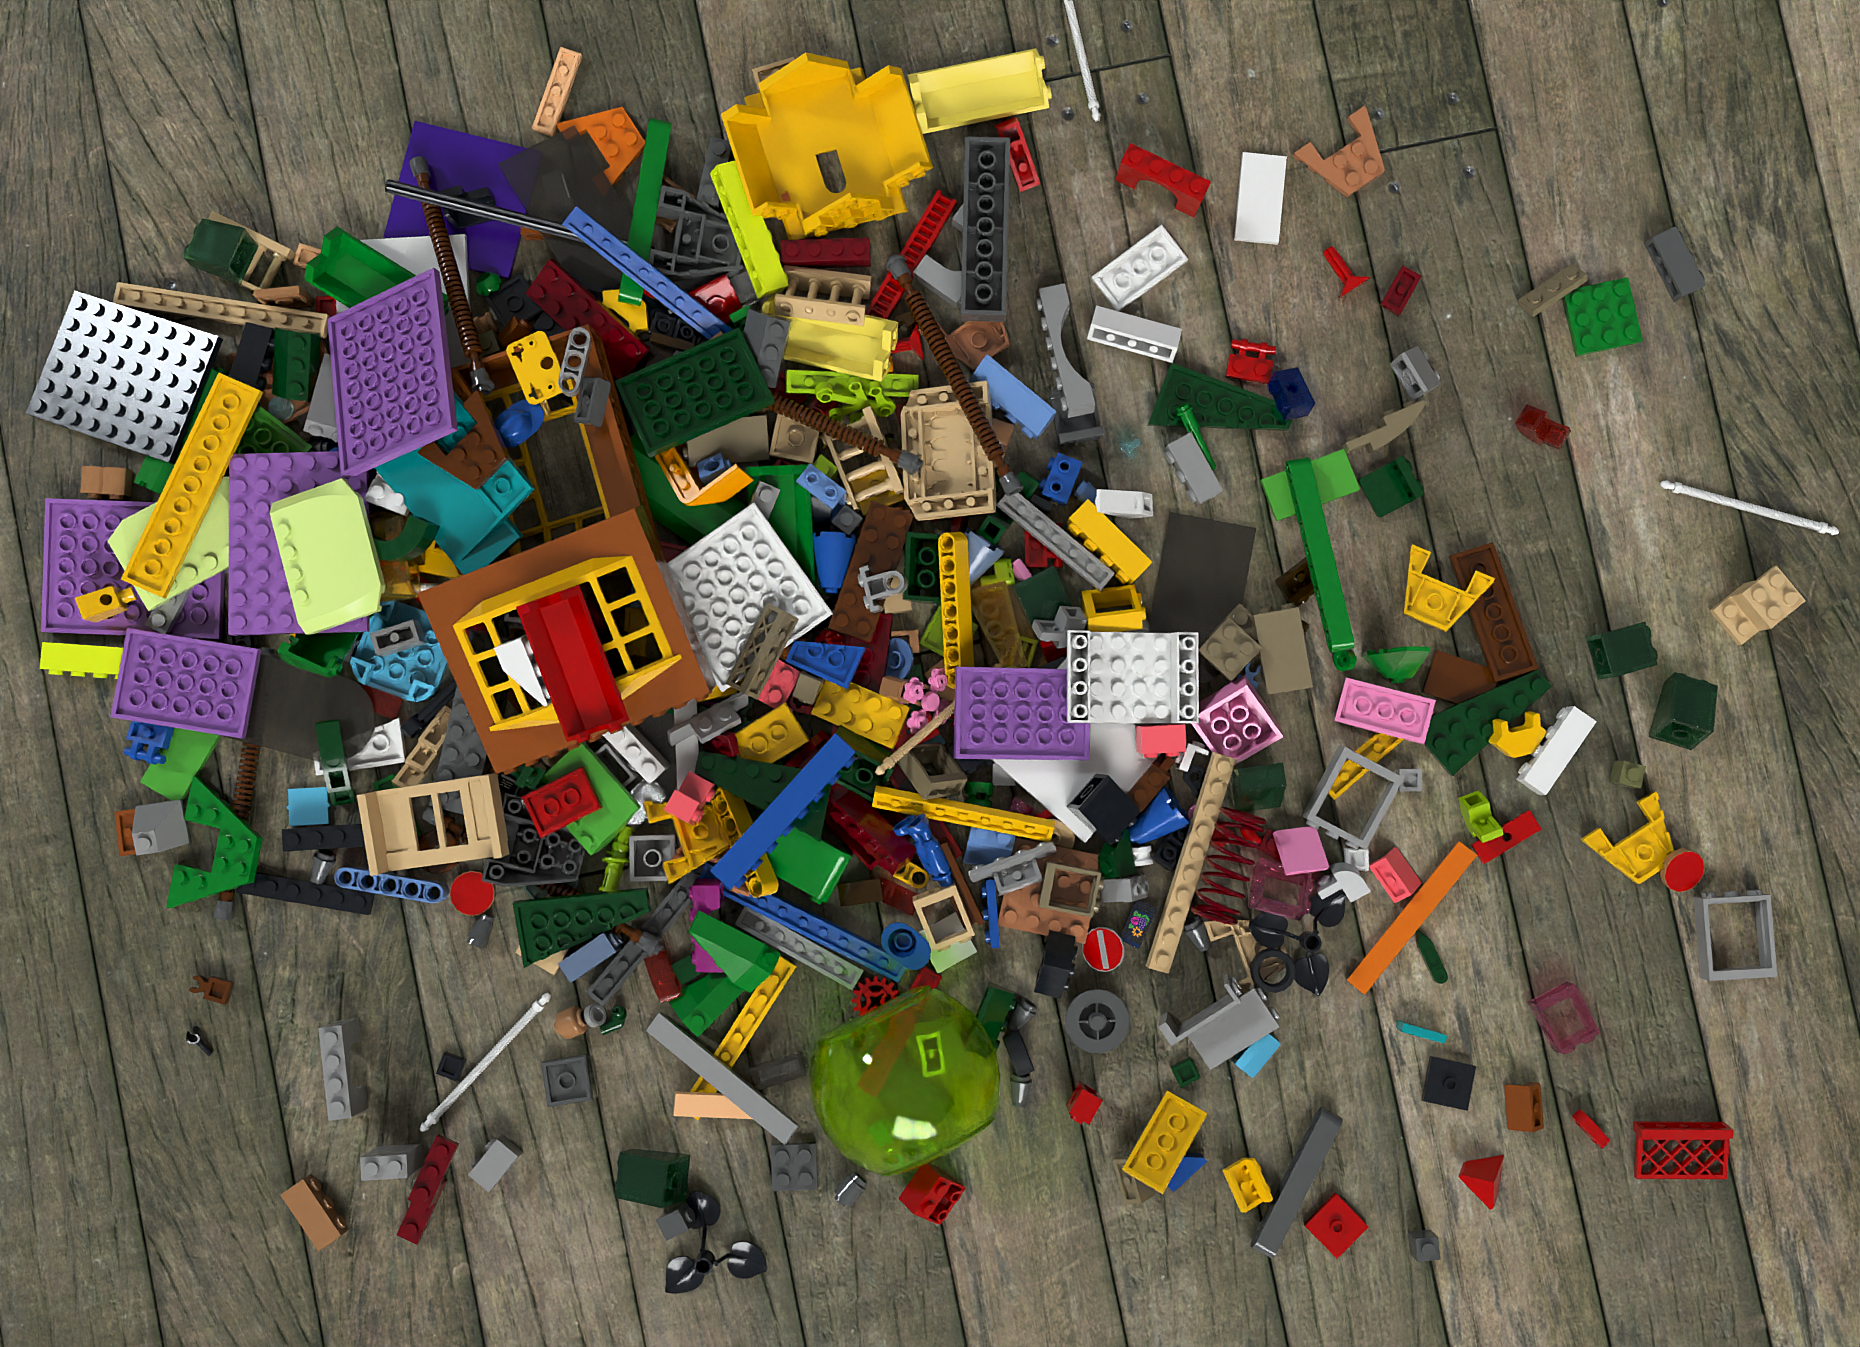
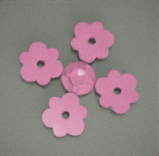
M934 668L932 670V677L928 679L931 691L925 694L923 693V683L919 682V679L916 677H912L909 683L907 682L904 685L903 698L914 704L917 700L922 699L921 705L923 709L913 711L912 717L907 721V726L911 728L910 732L912 734H916L928 724L926 711H934V719L951 704L946 699L939 700V696L935 694L938 691H944L947 685V677L943 668Z

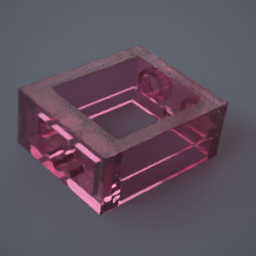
M1259 858L1253 868L1247 907L1300 921L1305 914L1309 913L1311 901H1308V897L1314 887V881H1311L1312 872L1286 876L1281 863ZM1268 876L1300 885L1297 906L1262 897L1265 877Z
M1566 981L1528 1001L1534 1016L1552 1050L1560 1054L1570 1053L1575 1050L1574 1046L1580 1043H1589L1595 1039V1035L1601 1033L1574 983ZM1569 997L1585 1027L1558 1041L1542 1011Z

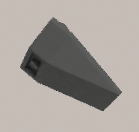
M505 793L502 806L508 836L509 855L495 859L494 857L485 858L481 881L502 887L577 882L585 848L566 826L540 838L522 797Z

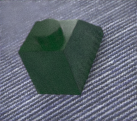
M1128 829L1122 832L1123 836L1117 843H1112L1111 845L1104 843L1098 855L1099 869L1104 879L1137 873Z

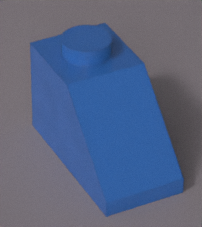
M1186 1153L1168 1187L1175 1192L1207 1162L1201 1153Z

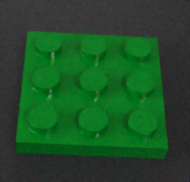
M1628 277L1579 287L1562 298L1575 357L1638 344L1643 341Z

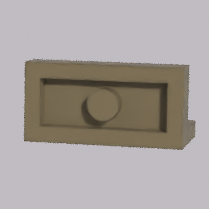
M1120 1156L1112 1159L1124 1204H1140L1157 1195L1156 1190L1122 1171L1129 1156Z

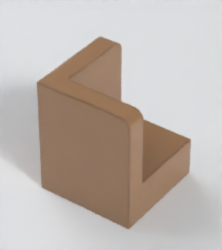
M918 630L891 632L892 638L905 640L910 645L913 654H919Z

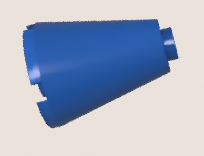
M816 532L813 533V549L821 589H825L824 593L838 594V590H841L851 562L857 536L851 534V538H846V533L820 532V536L817 537Z
M1162 788L1145 809L1137 815V821L1131 827L1127 826L1130 840L1133 844L1137 842L1139 845H1142L1186 827L1191 823L1184 808L1181 809L1178 804L1179 801L1168 788Z

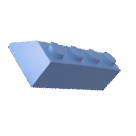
M986 354L969 379V383L987 381L991 395V407L996 411L1000 409L1005 413L1004 417L1013 425L1017 423L1022 427L1021 431L1030 439L1034 437L1037 440L1054 420L1056 410Z

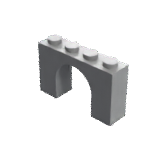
M963 204L952 218V226L962 233ZM925 255L914 270L913 278L953 307L957 308L961 303L962 271L946 269L928 255Z
M359 1018L338 1020L318 1028L328 1121L352 1118L368 1108L366 1085L354 1087L349 1072L350 1049L354 1043L361 1041Z

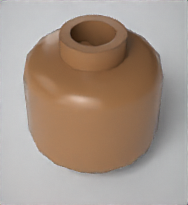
M572 1006L560 1011L556 1015L554 1029L563 1038L572 1039L586 1032L588 1025L584 1020V1009Z

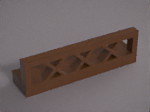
M944 837L939 840V843L952 870L951 877L956 882L971 923L977 922L978 926L984 924L983 914L947 838ZM954 896L949 897V899L957 913V916L963 928H965L966 926L964 924V921L962 919Z

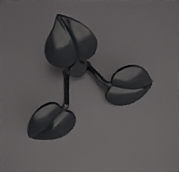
M1340 890L1323 900L1316 893L1309 900L1307 911L1315 917L1313 919V932L1305 931L1300 936L1286 932L1288 921L1281 912L1276 910L1264 911L1249 922V930L1254 939L1267 948L1281 947L1284 943V935L1299 941L1301 947L1308 952L1306 953V958H1299L1294 963L1296 969L1294 980L1298 985L1317 996H1320L1329 977L1327 959L1320 953L1314 954V952L1320 949L1322 944L1321 938L1318 936L1317 921L1324 927H1334L1341 922L1345 913L1346 894Z
M698 1190L691 1192L685 1202L694 1211L697 1221L691 1228L697 1229L701 1226L703 1228L700 1253L695 1263L688 1256H677L669 1262L666 1270L665 1292L678 1294L698 1288L702 1284L704 1276L711 1272L713 1266H718L719 1263L727 1258H730L727 1263L728 1270L736 1278L748 1279L766 1272V1259L761 1250L751 1242L739 1241L734 1243L731 1254L727 1253L717 1260L711 1251L705 1249L706 1225H714L720 1217L721 1210L718 1202L710 1195Z

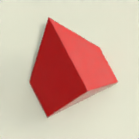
M1504 1155L1466 1161L1463 1163L1458 1176L1490 1210L1494 1208L1499 1194Z

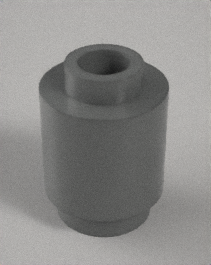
M855 1171L851 1175L848 1174L834 1190L836 1201L844 1207L846 1205L852 1206L865 1191L864 1187L867 1185V1182Z

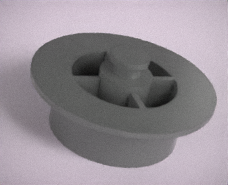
M1092 989L1079 994L1071 1002L1066 1013L1065 1022L1068 1035L1079 1048L1090 1053H1105L1113 1050L1124 1040L1129 1028V1016L1124 1003L1115 994L1102 989Z

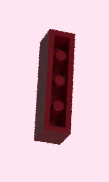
M870 238L781 240L782 266L790 265L813 269L871 267Z
M850 790L835 801L829 813L834 821L840 824L892 876L911 861L917 849L903 836H897L893 831L894 827L862 796Z

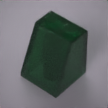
M202 218L200 224L194 229V236L190 244L185 247L183 258L194 268L241 285L259 247L258 244L243 227Z
M1055 566L1029 577L1012 587V592L1034 637H1037L1032 629L1034 620L1054 621L1059 606H1071Z
M1646 622L1586 637L1598 680L1614 678L1658 665V654L1652 646L1650 639L1652 634L1650 628L1646 626Z
M1674 672L1663 683L1649 731V737L1688 750L1694 749L1714 732L1718 685L1689 677L1683 673Z
M1283 763L1233 768L1230 780L1235 810L1249 812L1281 807L1287 786Z
M629 1149L620 1152L617 1161L618 1173L615 1182V1198L658 1208L685 1201L690 1155L641 1149Z

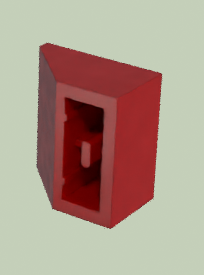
M924 1161L898 1199L914 1215L941 1225L952 1207L960 1199L966 1187L939 1167Z

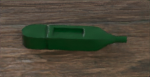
M1418 928L1416 931L1417 948L1428 971H1430L1433 981L1443 984L1448 980V974L1432 941Z

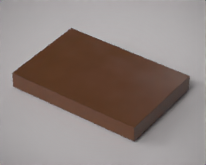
M1435 650L1421 693L1458 704L1496 687L1497 682L1493 683L1488 667Z

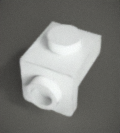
M1192 741V744L1186 743V752H1179V756H1176V769L1188 772L1195 752L1205 756L1209 754V751L1204 749L1205 745L1196 741Z

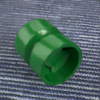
M965 783L964 794L967 796V799L964 800V803L992 808L993 802L989 800V797L993 796V783ZM977 792L980 793L981 799H976Z

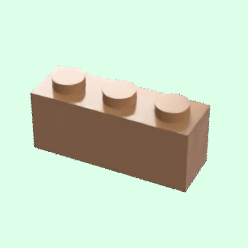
M311 1174L281 1194V1197L318 1252L348 1231L345 1219L337 1214L333 1208L332 1200L324 1195L320 1182L315 1177H312Z

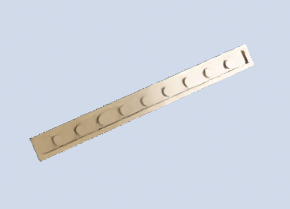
M117 282L113 303L133 309L245 326L246 322L270 327L274 330L275 327L319 332L321 333V338L327 337V319L330 318L328 314Z
M1212 752L1148 956L1146 967L1168 974L1170 972L1215 828L1214 824L1217 822L1220 812L1219 808L1222 806L1233 771L1235 758Z

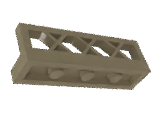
M767 603L726 684L758 700L799 618ZM773 610L778 614L774 622L769 624L768 618ZM765 632L766 638L764 642L758 644L759 635ZM755 653L753 663L748 664L747 659L749 655ZM744 673L745 678L740 686L735 682L739 674Z

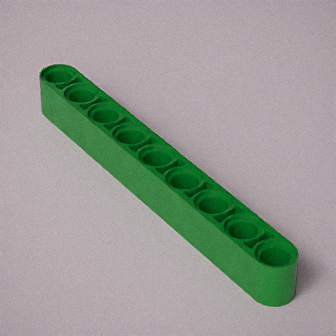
M651 117L649 118L627 243L630 248L647 261L649 260L672 125L671 122ZM623 272L618 302L640 306L644 288Z
M1309 457L1286 461V475L1330 653L1353 649L1354 637L1311 460Z

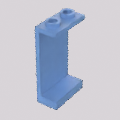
M811 463L796 480L799 485L833 510L831 521L845 504L847 505V491Z

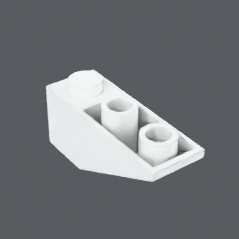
M1097 489L1095 505L1099 513L1127 519L1153 516L1152 494L1138 491Z
M527 635L500 644L494 648L505 673L543 706H547L552 702Z

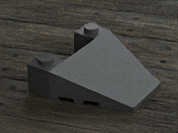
M662 185L656 216L677 221L672 253L651 249L648 262L673 282L739 270L741 254L726 215L710 208L707 203L696 200L684 190Z

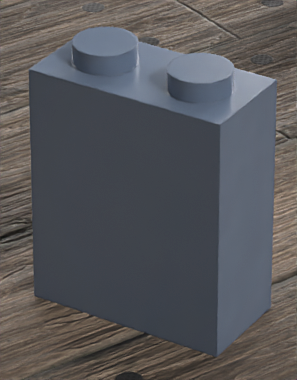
M608 930L558 963V965L571 983L624 948L621 944L623 939L620 934L617 935Z

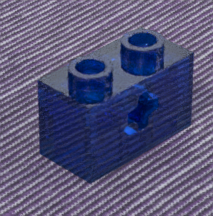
M1296 367L1273 373L1268 383V391L1273 396L1277 410L1281 413L1284 421L1308 416L1315 405V401L1299 368Z

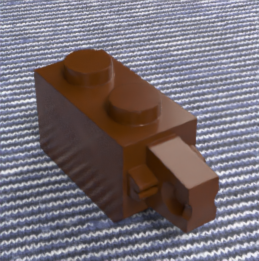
M1167 756L1161 764L1157 761L1151 764L1126 793L1128 798L1141 812L1170 779L1171 773L1168 770L1175 763L1170 756Z

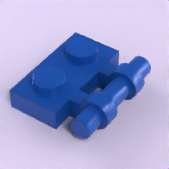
M131 721L126 739L133 742L131 747L124 749V755L130 756L131 759L137 761L141 759L146 760L147 763L153 765L157 763L164 764L166 756L160 755L159 751L160 748L168 749L174 727ZM144 744L149 745L147 751L143 749Z

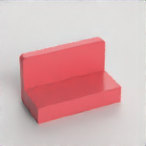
M1397 847L1392 848L1384 857L1369 865V868L1394 903L1411 896L1421 885L1420 879Z

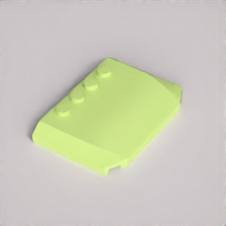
M229 476L223 477L167 598H162L133 585L148 611L156 609L169 602L171 598L229 568ZM157 502L122 520L108 540L124 570L132 557Z
M343 478L273 502L270 509V516L297 621L307 635H312L380 612L382 606L379 605L381 593L385 592L386 585L363 498L348 484L349 481Z

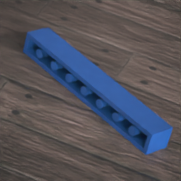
M835 733L710 872L730 890L735 886L739 889L748 879L745 876L750 869L755 871L763 862L760 858L766 852L771 854L779 845L776 842L781 835L786 837L794 828L792 823L797 818L801 820L810 811L808 805L813 800L817 803L826 793L823 789L828 783L833 785L841 777L838 772L844 766L848 769L857 759L854 756L857 751Z

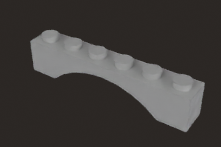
M1065 283L1040 288L1039 297L1035 298L1037 311H1042L1043 315L1040 318L1042 331L1046 330L1048 337H1045L1047 351L1051 350L1053 357H1050L1052 371L1056 370L1058 377H1055L1057 391L1061 390L1063 397H1060L1062 411L1066 410L1068 418L1094 413L1095 401L1091 385L1073 369L1062 347L1061 332L1070 307Z

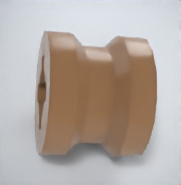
M490 311L486 312L482 317L477 316L473 318L479 334L489 330H493L495 333L499 332L497 323Z

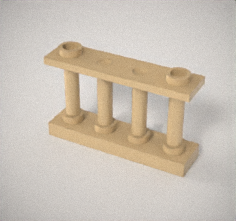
M212 211L208 219L215 223L214 228L216 229L201 258L192 254L188 256L189 259L195 262L194 267L203 272H207V270L213 271L253 291L252 295L254 296V290L269 289L282 262H286V260L293 262L296 253L290 248ZM230 231L234 233L233 237L235 239L220 268L210 264L209 261L223 234H227ZM250 241L254 243L253 247L255 248L238 278L228 272L243 243ZM269 250L274 253V259L260 286L257 287L249 283L248 280L263 252L266 253Z
M790 265L783 266V271L788 276L789 286L786 288L785 295L776 294L775 315L864 326L865 305H860L861 298L870 299L872 276ZM795 290L808 291L807 298L794 296ZM817 293L831 294L830 299H816ZM839 296L853 297L852 302H838Z
M871 406L862 409L864 416L861 417V420L849 425L852 426V429L856 428L858 430L870 428L873 439L877 437L879 440H884L883 445L888 447L874 409ZM826 433L820 434L825 447L829 446L847 491V504L849 508L853 507L858 512L861 510L858 502L889 489L890 491L894 490L898 495L904 493V484L896 464L890 461V458L880 454L881 457L878 458V461L847 473L842 461L863 453V449L859 450L857 447H852L839 453L834 442L837 439L827 436ZM886 469L889 478L885 482L859 493H854L851 481L877 470Z

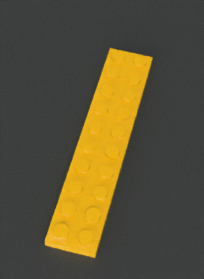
M218 373L121 580L162 598H167L225 475L229 462L263 394L262 391Z

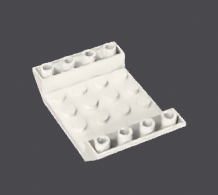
M1067 630V723H1199L1198 632L1128 633Z

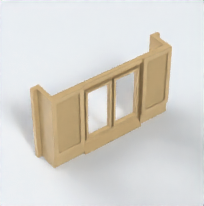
M495 773L357 795L370 876L388 871L494 857L495 859L509 855L508 836L498 776ZM460 790L468 844L448 847L439 793ZM431 795L440 848L420 851L411 797Z

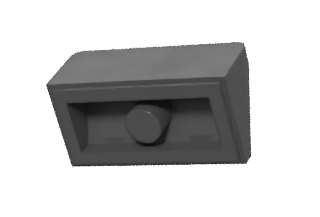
M583 377L574 422L596 427L602 426L611 387L610 382L601 378Z

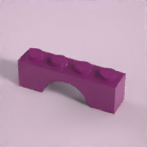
M696 878L693 885L689 887V899L693 900V908L690 909V921L694 920L698 911L708 915L713 910L721 907L724 901V887L719 879ZM691 936V942L695 943L692 963L696 964V972H723L714 963L713 958L708 952L704 951Z

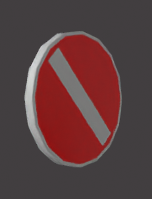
M1098 927L1087 933L1085 944L1082 943V953L1090 967L1097 971L1108 972L1116 969L1122 963L1125 956V945L1116 931L1109 927Z

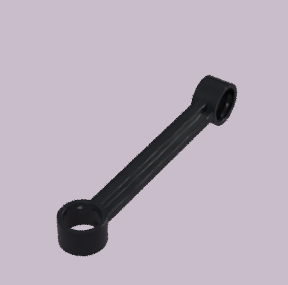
M455 679L418 714L410 717L401 726L400 729L410 739L417 736L426 727L427 722L454 698L457 688Z

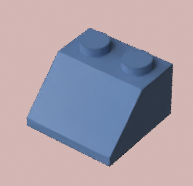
M971 827L963 862L973 865H988L999 857H1010L1016 835Z

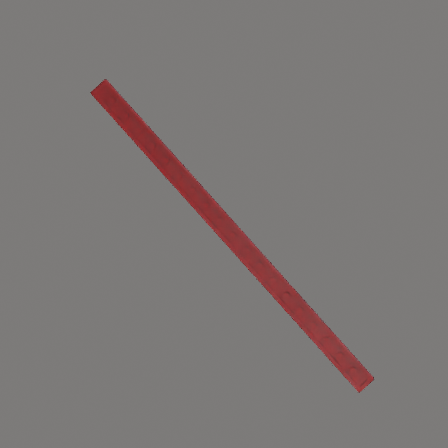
M937 190L899 254L906 257V264L911 272L912 280L914 270L924 256L929 253L957 205V200L945 196L940 190ZM890 271L868 306L865 315L889 320L903 297L905 289L901 288L898 280L894 279ZM815 396L809 408L820 412L821 415L825 414L827 417L829 416V411L837 408L840 402L831 400L828 403H822ZM778 458L774 466L803 465V463Z

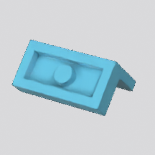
M1268 1034L1237 1053L1231 1061L1251 1078H1254L1278 1049L1280 1042Z

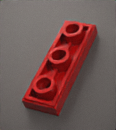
M1526 810L1501 826L1503 834H1507L1505 841L1502 835L1484 843L1478 839L1470 844L1482 864L1489 862L1542 830L1530 810Z

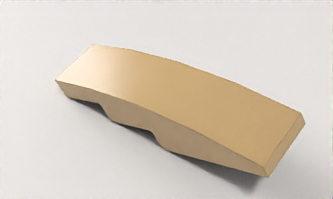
M444 706L419 737L418 744L406 758L405 765L392 780L394 786L400 788L420 785L442 752L451 713L449 707Z

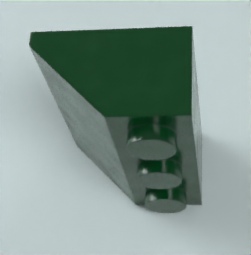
M275 327L272 395L290 400L306 402L312 400L319 375L321 333Z
M906 532L904 575L908 580V586L903 592L902 600L941 605L938 551L940 535Z
M840 725L836 733L857 751L854 755L857 759L848 769L844 766L838 772L841 777L836 783L873 802L876 785L884 787L895 766L885 770V773L882 775L875 773L876 768L881 766L883 760L890 757L893 753Z
M989 981L964 1043L966 1052L990 1058L992 1053L996 1054L1000 1044L997 1038L1000 1031L1005 1032L1009 1021L1006 1019L1009 1010L1013 1011L1017 1002V998H1014V991Z

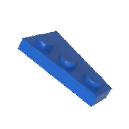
M794 641L786 662L848 689L866 647Z

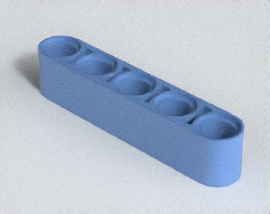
M349 866L340 868L335 873V882L342 888L427 903L444 901L449 895L448 886L440 881L385 872L373 875L374 884L369 886L366 882L367 876L370 875L369 869ZM347 871L352 875L349 883L344 878ZM390 879L396 882L394 891L388 886ZM412 883H416L418 886L416 895L410 890ZM435 886L440 889L439 898H435L432 894Z

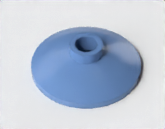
M891 638L886 676L905 679L913 666L912 649L905 640Z

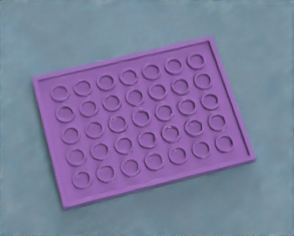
M435 268L427 270L327 319L341 477L350 479L458 431L440 271Z
M339 451L233 454L229 462L228 635L305 634L297 621L270 516V509L273 502L341 478L346 479L341 477ZM368 470L347 480L352 489L362 496L369 521V502L364 500L369 489ZM369 615L318 633L370 632Z
M45 498L41 632L126 635L127 628L159 633L145 625L152 611L147 610L135 587L121 580L125 570L108 543L109 538L122 520L156 502ZM225 570L193 587L169 635L186 638L222 639ZM109 586H115L121 590L129 587L134 588L137 599L127 603L129 610L96 623L82 618L75 601V597Z

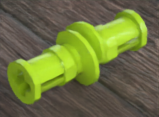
M624 826L612 843V851H606L610 857L602 858V861L607 863L608 866L605 869V877L602 887H599V891L618 890L624 864L630 863V859L626 857L629 852V836L635 833L636 829Z

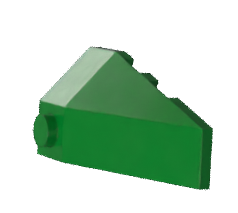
M1405 646L1379 649V652L1367 650L1362 652V657L1384 679H1391V683L1402 684L1405 683L1406 679L1413 678L1430 653V647Z
M701 911L697 912L688 930L702 949L707 951L713 958L714 963L724 971L728 980L748 993H751L772 974L781 953Z
M724 971L712 972L686 985L669 1003L680 1020L699 1037L744 990L731 983Z

